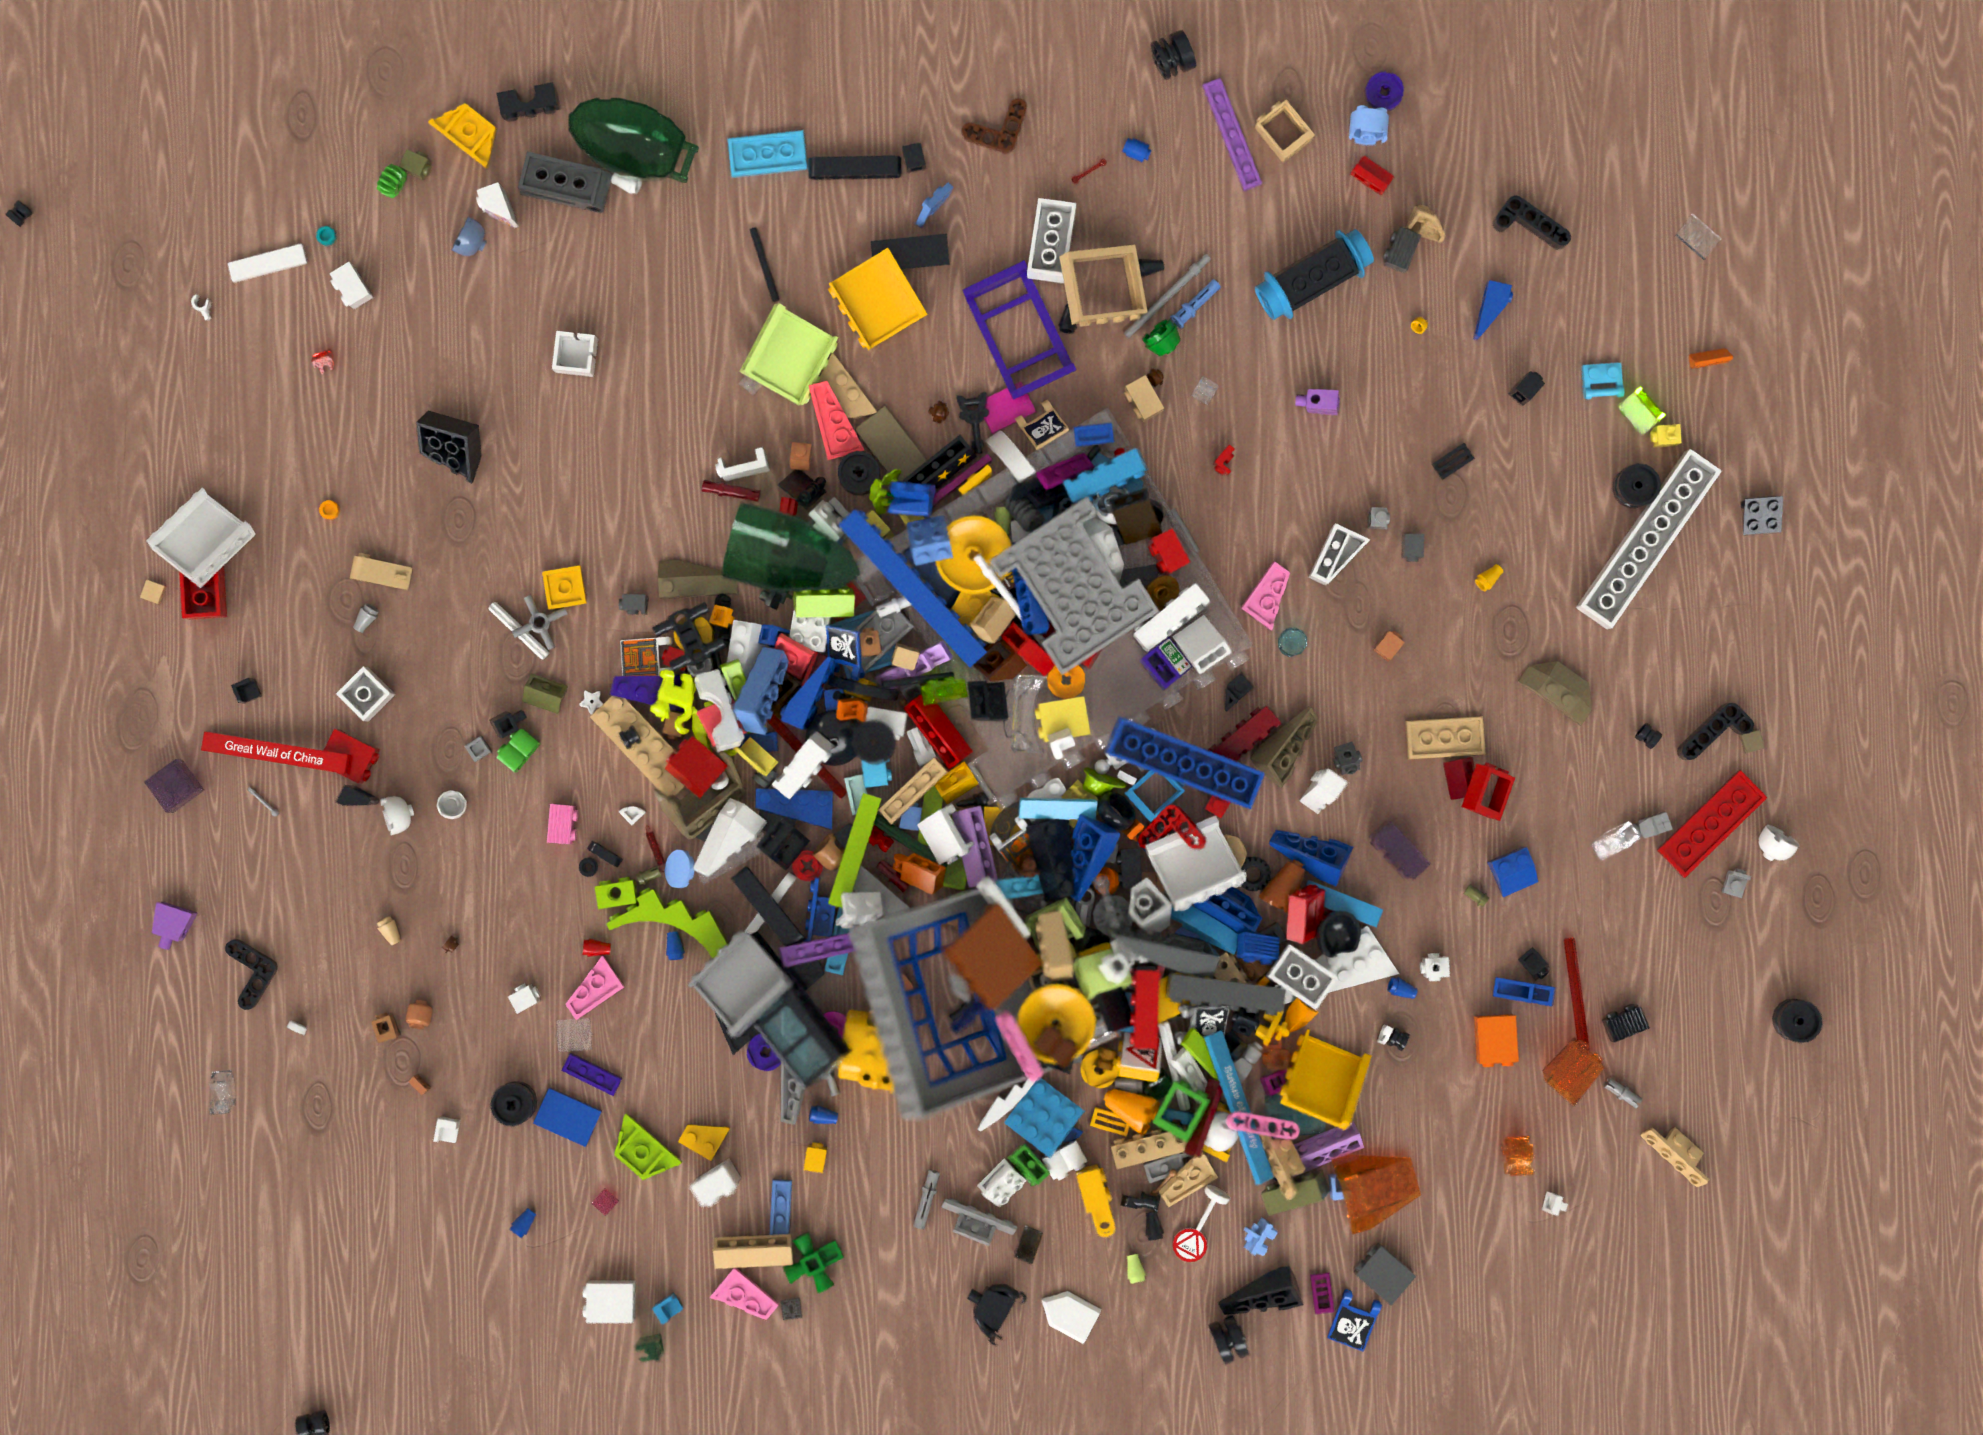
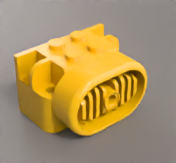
M850 1009L846 1017L843 1040L852 1052L840 1063L838 1077L858 1081L865 1087L889 1090L890 1093H894L892 1078L888 1074L887 1060L882 1053L883 1046L877 1035V1025L871 1014L872 1009L869 1012Z

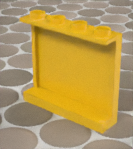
M886 248L829 283L830 288H828V291L833 299L837 297L840 304L838 307L843 315H848L850 319L848 324L852 331L857 330L860 335L858 341L863 349L867 347L870 350L928 315L889 248Z
M1307 1029L1297 1039L1296 1045L1299 1047L1291 1057L1293 1065L1292 1068L1289 1067L1285 1078L1288 1080L1286 1085L1284 1084L1281 1088L1280 1095L1282 1098L1280 1103L1345 1130L1351 1124L1372 1056L1364 1053L1359 1057L1309 1036L1310 1030Z

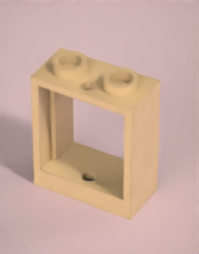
M1287 100L1282 103L1280 101L1272 106L1270 113L1267 115L1263 113L1258 117L1255 126L1257 132L1283 163L1312 141L1315 136ZM1283 111L1302 133L1300 138L1284 150L1279 147L1264 128L1265 125Z

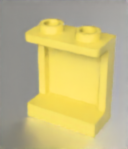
M1084 696L1037 704L1038 708H1035L1036 720L1040 719L1041 727H1038L1039 738L1043 739V742H1049L1047 735L1066 728L1070 729L1072 737L1090 735Z

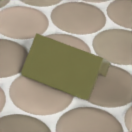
M531 674L524 686L522 701L558 714L561 701L567 692L568 686Z

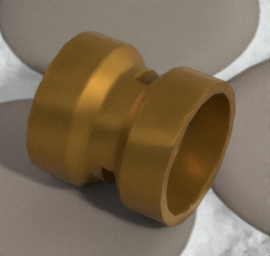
M1099 1046V1056L1095 1059L1094 1065L1112 1071L1114 1066L1113 1060L1117 1057L1118 1052Z

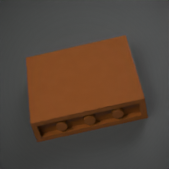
M999 903L988 904L984 908L986 912L951 945L942 947L947 960L953 963L958 975L964 978L969 990L975 993L980 1005L986 1010L997 1009L1043 964Z

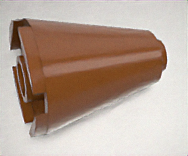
M1295 859L1292 862L1287 861L1258 897L1288 913L1289 895L1301 888L1305 869L1302 868L1304 864Z

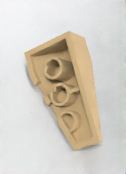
M1414 206L1406 229L1421 234V237L1442 243L1446 235L1436 214L1429 210L1427 206Z

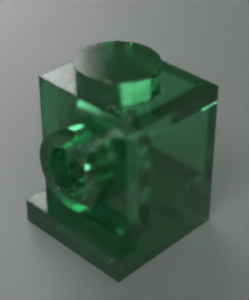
M1162 1067L1160 1068L1157 1082L1144 1080L1145 1087H1143V1090L1148 1097L1152 1096V1098L1160 1100L1168 1094L1173 1081Z

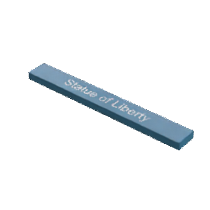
M1222 1030L1204 1037L1230 1112L1251 1114ZM1236 1117V1118H1233V1121H1234L1236 1124H1237V1123H1243V1124H1244V1121H1245V1120H1238L1237 1117ZM1252 1119L1250 1121V1126L1252 1129L1255 1130L1256 1125L1254 1123V1120ZM1237 1130L1256 1185L1274 1178L1259 1134Z

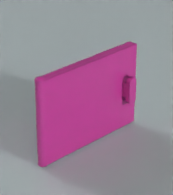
M1021 381L1015 384L1016 389L1023 387ZM1008 388L988 397L985 409L989 410V415L984 417L991 433L994 434L1015 423V418L1022 415L1025 418L1036 413V410L1028 394L1013 400Z

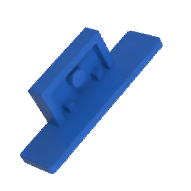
M815 877V881H811L810 892H813V899L808 902V911H811L810 919H806L805 930H808V938H805L803 943L812 941L813 935L831 937L833 933L836 906L828 904L830 898L818 896L820 877Z

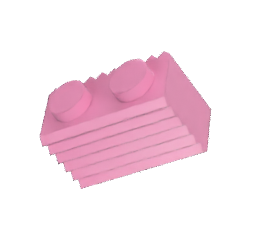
M550 804L548 843L572 844L576 840L577 830L574 829V821L578 820V810H575L576 806Z

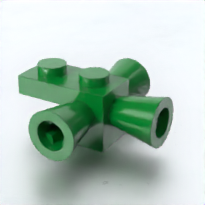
M806 1232L793 1239V1243L803 1256H801L800 1262L783 1266L784 1273L790 1284L806 1273L808 1278L813 1276L817 1293H821L834 1286L835 1284L824 1270L827 1266L844 1258L836 1239L815 1250L810 1232Z

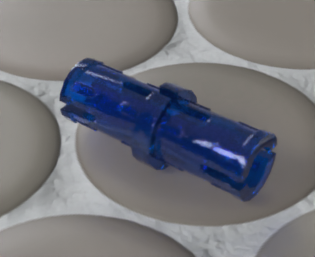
M977 999L967 1010H963L961 1016L950 1025L951 1030L959 1035L964 1028L975 1022V1018L985 1010V1004Z

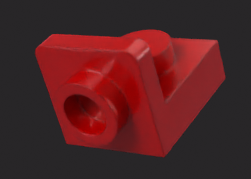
M1230 444L1213 463L1215 465L1214 469L1222 476L1224 474L1228 476L1231 472L1223 464L1224 462L1228 464L1235 456L1232 454L1235 448Z

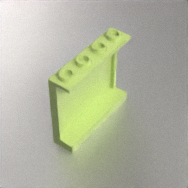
M777 303L774 304L739 372L793 403L804 405L811 397L808 385L819 382V374L828 365L829 360L827 358L830 353L835 351L838 345L836 343L838 337L827 334L786 310V307L782 304Z

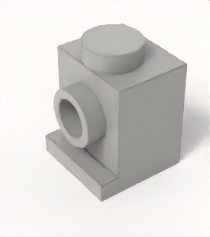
M1371 507L1368 510V529L1387 530V524L1390 522V513H1388L1387 508Z

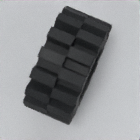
M1247 857L1241 867L1242 872L1245 871L1246 873L1248 868L1254 866L1260 870L1261 875L1254 882L1249 881L1246 877V881L1240 886L1245 890L1253 892L1262 890L1271 879L1270 867L1261 858Z

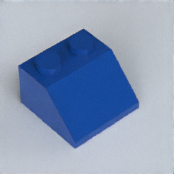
M1527 847L1518 848L1487 862L1502 897L1538 882L1535 864Z

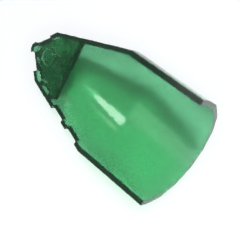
M743 501L740 503L725 551L722 578L780 593L787 591L841 589L847 583L859 577L860 570L850 550L800 517Z

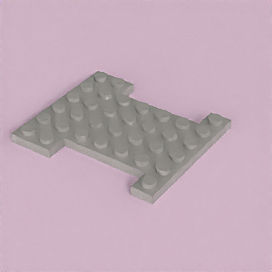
M1088 497L1083 498L989 560L999 577H1002L1015 567L1017 568L1054 626L1056 632L1041 641V644L1061 675L1159 612L1138 578L1121 588L1082 526V523L1098 514Z

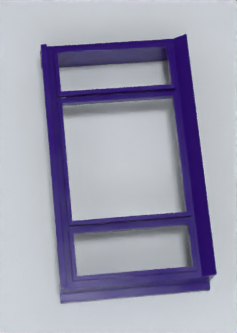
M1025 260L962 289L1013 400L1076 371V367L1070 360L1033 280L1027 278L1028 266ZM1021 277L1028 292L1027 294L981 315L974 300L975 298ZM1031 299L1054 348L1007 369L985 320ZM1057 353L1063 368L1016 389L1010 376L1011 374Z

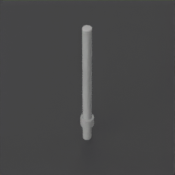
M1205 254L1196 264L1193 263L1188 268L1189 271L1147 310L1148 313L1143 314L1141 319L1133 323L1124 332V335L1129 339L1193 276L1196 277L1211 258Z

